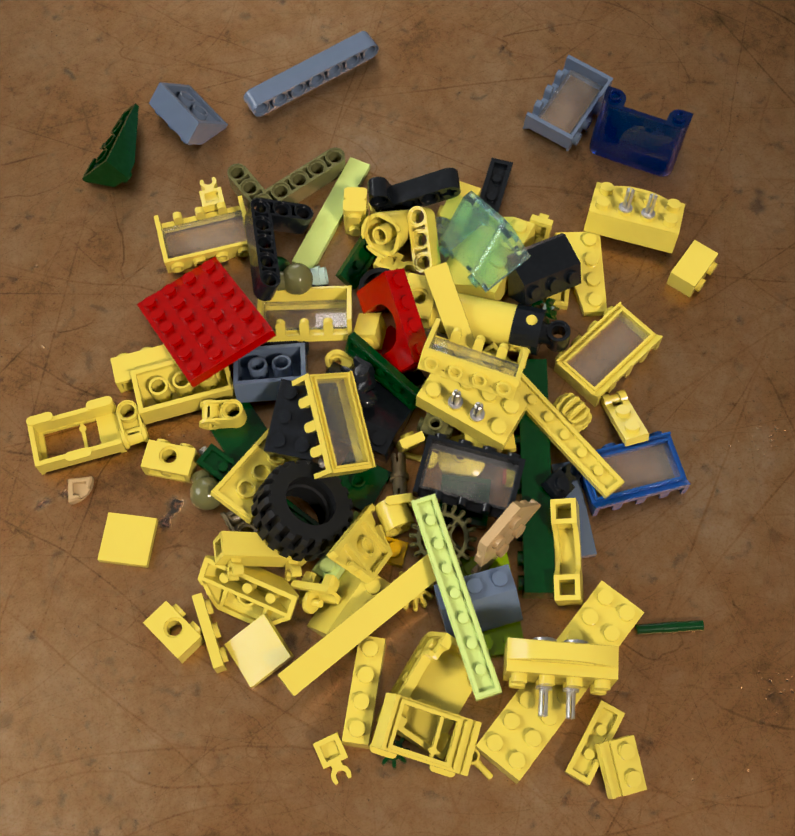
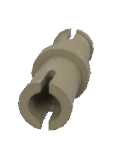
M398 452V458H396V453L390 455L392 467L390 482L393 484V495L408 493L407 482L409 481V474L406 472V454Z

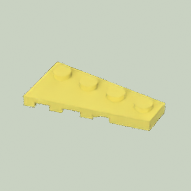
M555 232L554 236L561 233L566 235L581 263V284L574 286V293L582 315L602 316L607 309L600 235L589 232Z

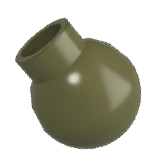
M302 263L288 265L280 272L281 281L277 291L286 290L294 295L306 293L313 283L311 270Z
M205 470L195 472L191 476L190 499L192 503L201 510L215 509L221 503L210 494L219 481L211 477Z

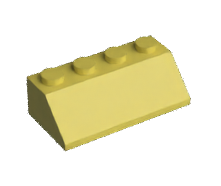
M174 360L130 371L139 414L145 425L202 410L200 402L203 400L236 399L229 366L194 388Z

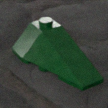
M136 103L123 112L111 131L112 135L100 147L102 152L97 159L94 158L89 164L82 178L83 181L116 187L121 182L126 183L133 174L131 170L135 164L139 106Z

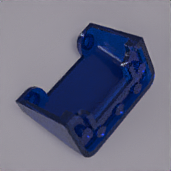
M608 86L590 140L589 148L591 152L657 176L664 177L670 175L683 146L693 113L678 109L672 111L667 120L624 107L626 102L625 93L617 88Z

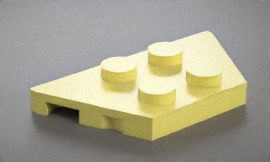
M373 503L361 511L326 554L329 559L366 584L377 577L393 554L385 538L382 524L376 525L372 512L376 510Z

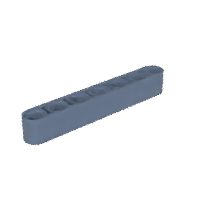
M361 31L249 89L244 94L243 100L256 117H261L372 59L378 53L379 47L366 31Z

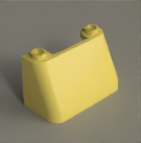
M430 631L425 634L390 693L399 694L413 700L418 698L439 704L442 710L459 715L472 692V687L456 639L447 632ZM404 705L396 734L402 738L404 737L405 740L429 754V748L432 746L440 716ZM381 706V708H380V710H379V712H378V714H377V717H376V721H377V722H378V720H379V716H380V713H381L382 706ZM444 718L436 747L437 753L434 755L435 758L442 761L447 755L452 737L448 733L455 722Z

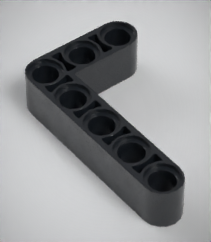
M255 198L251 201L244 220L253 292L259 300H272L281 281L274 231L294 234L305 233L314 214L309 206L263 198Z

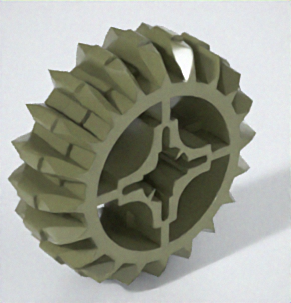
M443 503L442 515L452 518V521L446 527L447 530L449 527H452L448 533L461 567L463 565L459 559L461 556L466 560L470 559L469 554L465 552L466 549L475 551V547L468 544L469 541H477V537L469 536V533L476 531V527H467V524L472 522V518L469 517L465 521L462 519L466 511L462 510L457 515L455 514L456 505L452 506L450 512L447 511V503ZM412 523L411 527L417 529V533H409V537L417 538V542L410 543V547H419V550L414 553L415 557L421 553L425 556L427 551L418 524ZM458 524H460L464 532L462 547L452 537V532Z

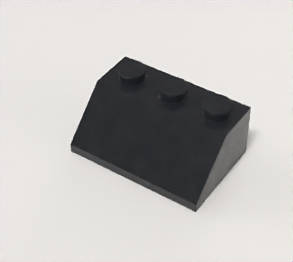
M564 233L506 255L509 297L520 304L528 306L581 284V263Z

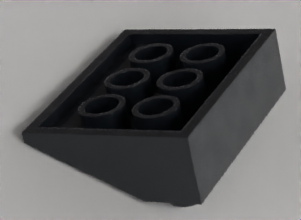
M333 362L326 373L342 372V365ZM376 381L374 390L378 392V401L373 407L362 409L374 458L387 463L414 409L410 410L380 382ZM331 383L318 384V386L330 388V390L334 394V389ZM339 395L337 397L333 396L327 422L330 437L351 447Z

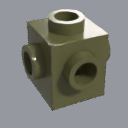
M427 412L425 418H420L417 431L423 432L425 436L423 444L426 445L428 434H444L450 440L453 428L448 423L442 421V419Z

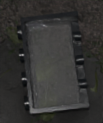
M428 434L413 487V496L421 498L435 493L439 504L447 503V506L450 507L456 505L458 509L498 519L508 506L516 500L526 459H522L521 455L513 452H507V454L499 453L496 448L490 446L476 447L473 446L472 442L459 439L458 442L449 440V437L444 434Z

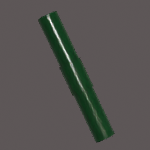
M703 620L635 625L637 635L704 630Z

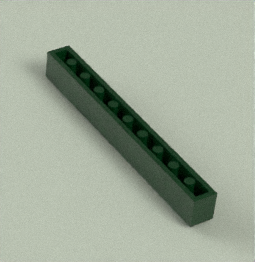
M527 359L526 367L522 373L548 399L547 359ZM524 414L518 424V434H514L518 453L522 456V459H526L517 494H520V501L526 500L530 502L531 499H534L541 504V507L525 524L526 528L522 535L516 538L517 542H521V551H517V566H522V575H518L517 586L518 591H522V599H553L555 564L554 537L551 526V498L540 485L551 475L550 439Z

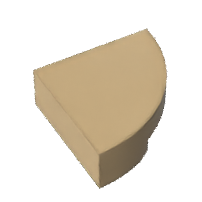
M92 476L68 479V502L70 505L83 501L90 494L94 486V478Z

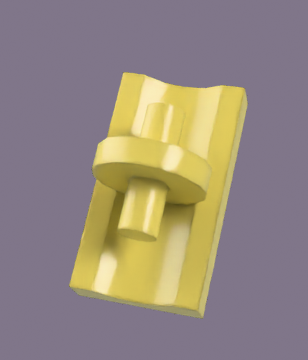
M306 571L301 581H292L291 587L299 591V604L302 605L304 612L314 614L318 608L323 607V603L339 605L342 598L336 592L340 581L334 575L326 574L322 583L319 584L321 578L314 572Z

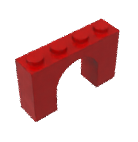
M404 268L384 271L356 293L363 314L383 311L388 308L393 315L396 324V341L393 348L382 356L402 374H406L417 369L427 336Z

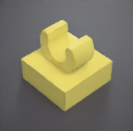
M540 213L537 216L532 214L529 222L535 224V240L537 237L542 239L550 237L554 220L548 219L549 215Z

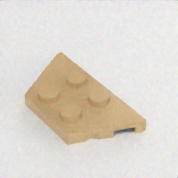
M531 499L530 502L526 500H521L520 502L513 501L480 539L477 547L478 551L474 558V561L478 564L471 570V573L475 574L485 571L498 557H503L509 549V543L514 537L518 538L522 535L526 528L525 524L541 507V504L534 499Z

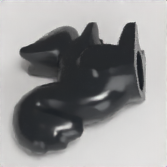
M355 356L353 358L354 367L350 369L341 366L342 372L353 371L362 409H368L376 405L379 398L377 396L378 392L374 390L376 385L375 370L371 363ZM331 383L334 389V396L337 397L339 394L336 383Z

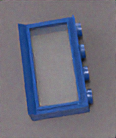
M662 431L649 434L648 441L625 447L624 443L617 445L616 443H609L596 450L625 481L608 498L604 499L583 475L580 478L592 517L597 516L599 509L611 507L612 510H618L622 507L623 503L634 501L635 504H641L650 496L658 495V498H664L669 495L670 491L678 489L680 494L686 493L691 485L686 478L670 431L662 433Z

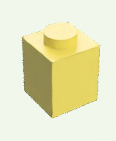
M359 313L354 332L372 348L382 349L387 326L381 313Z

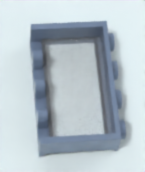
M568 55L564 69H559L553 84L547 85L542 100L537 99L533 112H527L523 129H531L566 148V151H569L572 145L576 146L580 141L582 130L589 128L593 120L591 118L593 114L597 115L603 106L602 101L604 99L608 100L613 91L611 87L613 78Z

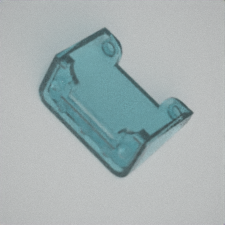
M470 191L462 198L438 241L440 244L438 249L445 258L448 256L451 259L455 258L469 272L470 275L467 278L475 288L480 286L485 292L489 291L531 257L512 226L473 191Z

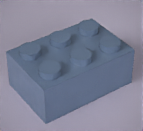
M305 342L259 346L233 363V386L236 400L241 403L276 400L281 379L293 381L307 374L308 364Z

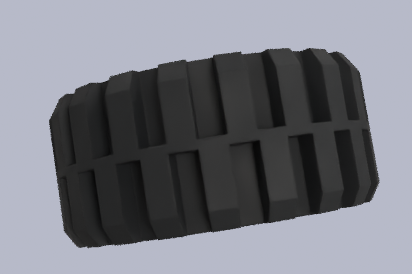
M297 460L296 463L288 461L283 465L277 466L258 488L253 497L254 504L251 506V514L256 516L253 519L254 527L256 529L259 528L260 532L258 535L262 541L266 540L271 550H278L280 552L279 555L285 558L291 556L294 561H302L303 559L305 561H313L316 558L325 556L353 521V511H351L353 508L352 499H348L349 491L346 486H342V480L338 476L314 479L313 474L326 468L323 469L319 467L320 464L312 461L308 464L307 460ZM286 496H294L306 501L316 512L319 525H310L299 520L289 509Z

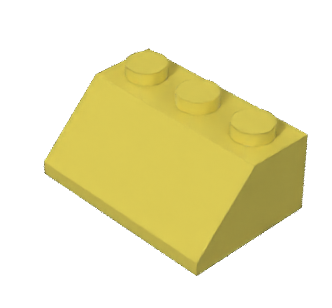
M345 570L338 579L340 584L336 593L342 598L339 605L323 603V607L318 608L307 624V627L324 638L391 583L377 575L373 581L366 584Z

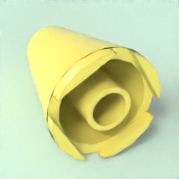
M410 209L375 212L364 219L361 235L362 239L365 238L368 244L366 247L372 254L386 258L396 254L410 238L407 219Z

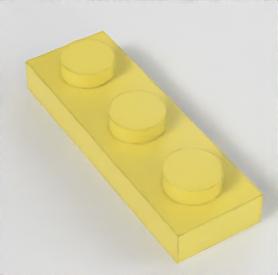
M202 593L192 596L213 669L218 674L227 670L225 662L229 661L225 646L220 647L218 638L222 637L218 623L212 622L210 614L214 613L210 598L205 599Z
M601 700L564 773L589 786L600 765L595 744L613 739L625 713Z

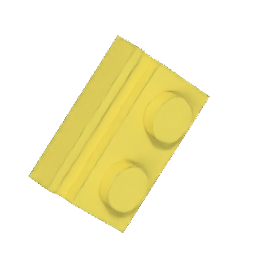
M626 735L595 744L608 799H616V797L647 790L634 735Z

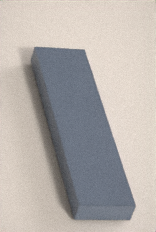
M570 462L551 464L552 473ZM574 465L570 468L572 475L578 473ZM579 479L572 482L575 488L565 498H576L579 504L581 557L588 558L596 556L597 551Z

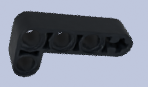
M444 168L391 185L384 177H373L367 183L369 203L376 212L407 210L414 206L425 207L454 198L461 192L458 170L455 168Z

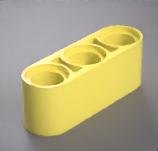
M414 206L407 215L412 260L416 271L425 273L424 270L441 264L436 219L432 209ZM421 212H423L424 219L422 222L419 221V215ZM424 235L427 238L425 245L422 244V237ZM428 257L430 263L429 266L426 268L424 265V261Z

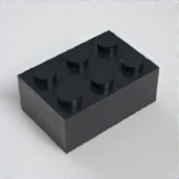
M281 379L264 451L269 456L292 461L307 460L308 464L311 461L318 463L319 457L313 458L310 455V449L320 445L317 431L306 433L304 430V425L314 420L311 407L301 409L298 405L299 399L308 395L306 385L292 386L290 380ZM318 386L328 422L334 394L330 388Z

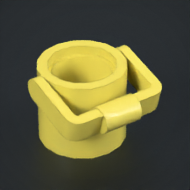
M413 493L387 496L385 500H382L375 506V512L380 524H382L385 536H397L412 528L411 524L415 523L412 516L414 511L411 501L416 499Z

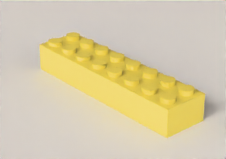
M601 581L557 638V641L564 642L568 639H580L587 641L588 644L620 646L644 614V611ZM527 682L524 689H519L475 747L481 756L516 784H518L566 719V692H563V685L552 686V690L548 691V716L539 717V690H536V683ZM589 687L579 688V693H576L575 705Z

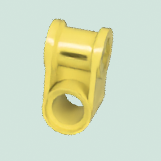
M208 399L200 402L202 420L199 421V427L202 429L240 428L246 423V412L241 402L236 399ZM233 411H239L236 416H229Z
M131 400L120 402L116 408V414L125 448L130 449L132 445L142 442L148 443L150 439L136 403ZM135 411L131 417H124L127 412Z

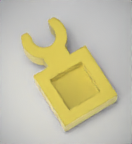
M212 177V183L208 185L204 184L203 180H200L202 191H199L204 212L218 210L216 204L221 201L224 202L221 187L217 185L216 178Z
M398 252L386 258L377 257L373 264V269L380 267L390 270L404 268L407 277V269L416 271L413 262H403L404 255Z
M338 732L313 743L323 769L329 766L332 767L331 779L335 785L339 783L336 774L340 770L346 772L348 779L352 777L350 768L342 763V760L348 758V755Z

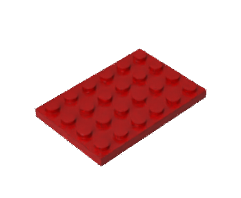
M216 257L205 261L197 268L185 273L179 279L167 284L161 290L146 297L137 304L193 388L276 336L271 326Z

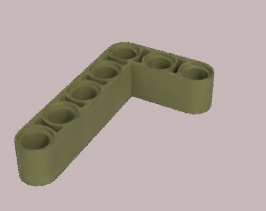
M331 148L267 189L261 186L243 164L231 165L227 170L232 190L237 196L242 195L243 202L247 208H249L251 201L255 198L299 203L340 176L346 165L345 153L340 148Z

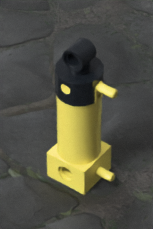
M409 272L407 279L423 327L430 329L436 318L441 319L426 276ZM458 292L474 340L478 335H482L485 337L484 344L490 345L494 342L499 347L501 343H506L509 346L508 350L519 352L517 363L520 362L524 348L529 349L528 355L537 356L542 344L547 345L554 352L564 351L569 345L570 326L562 320L547 323V309L523 304L517 305ZM441 320L437 332L446 334ZM559 334V335H562L563 337H562V338H556V337H554L553 335ZM527 355L526 362H525V365H524V368H523V369H525V367H526L528 355Z

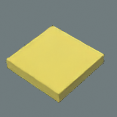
M108 512L97 560L103 563L148 568L158 519Z
M267 614L261 615L224 644L251 688L256 687L294 657Z

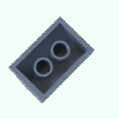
M160 82L149 102L155 113L162 117L168 123V127L175 131L181 137V141L187 145H202L228 126L190 85Z
M509 564L464 576L482 632L523 620L518 593ZM438 584L433 585L445 631L455 638Z

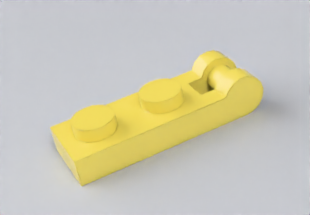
M625 390L617 391L614 395L605 394L601 396L602 407L625 447L649 440V433L628 400Z

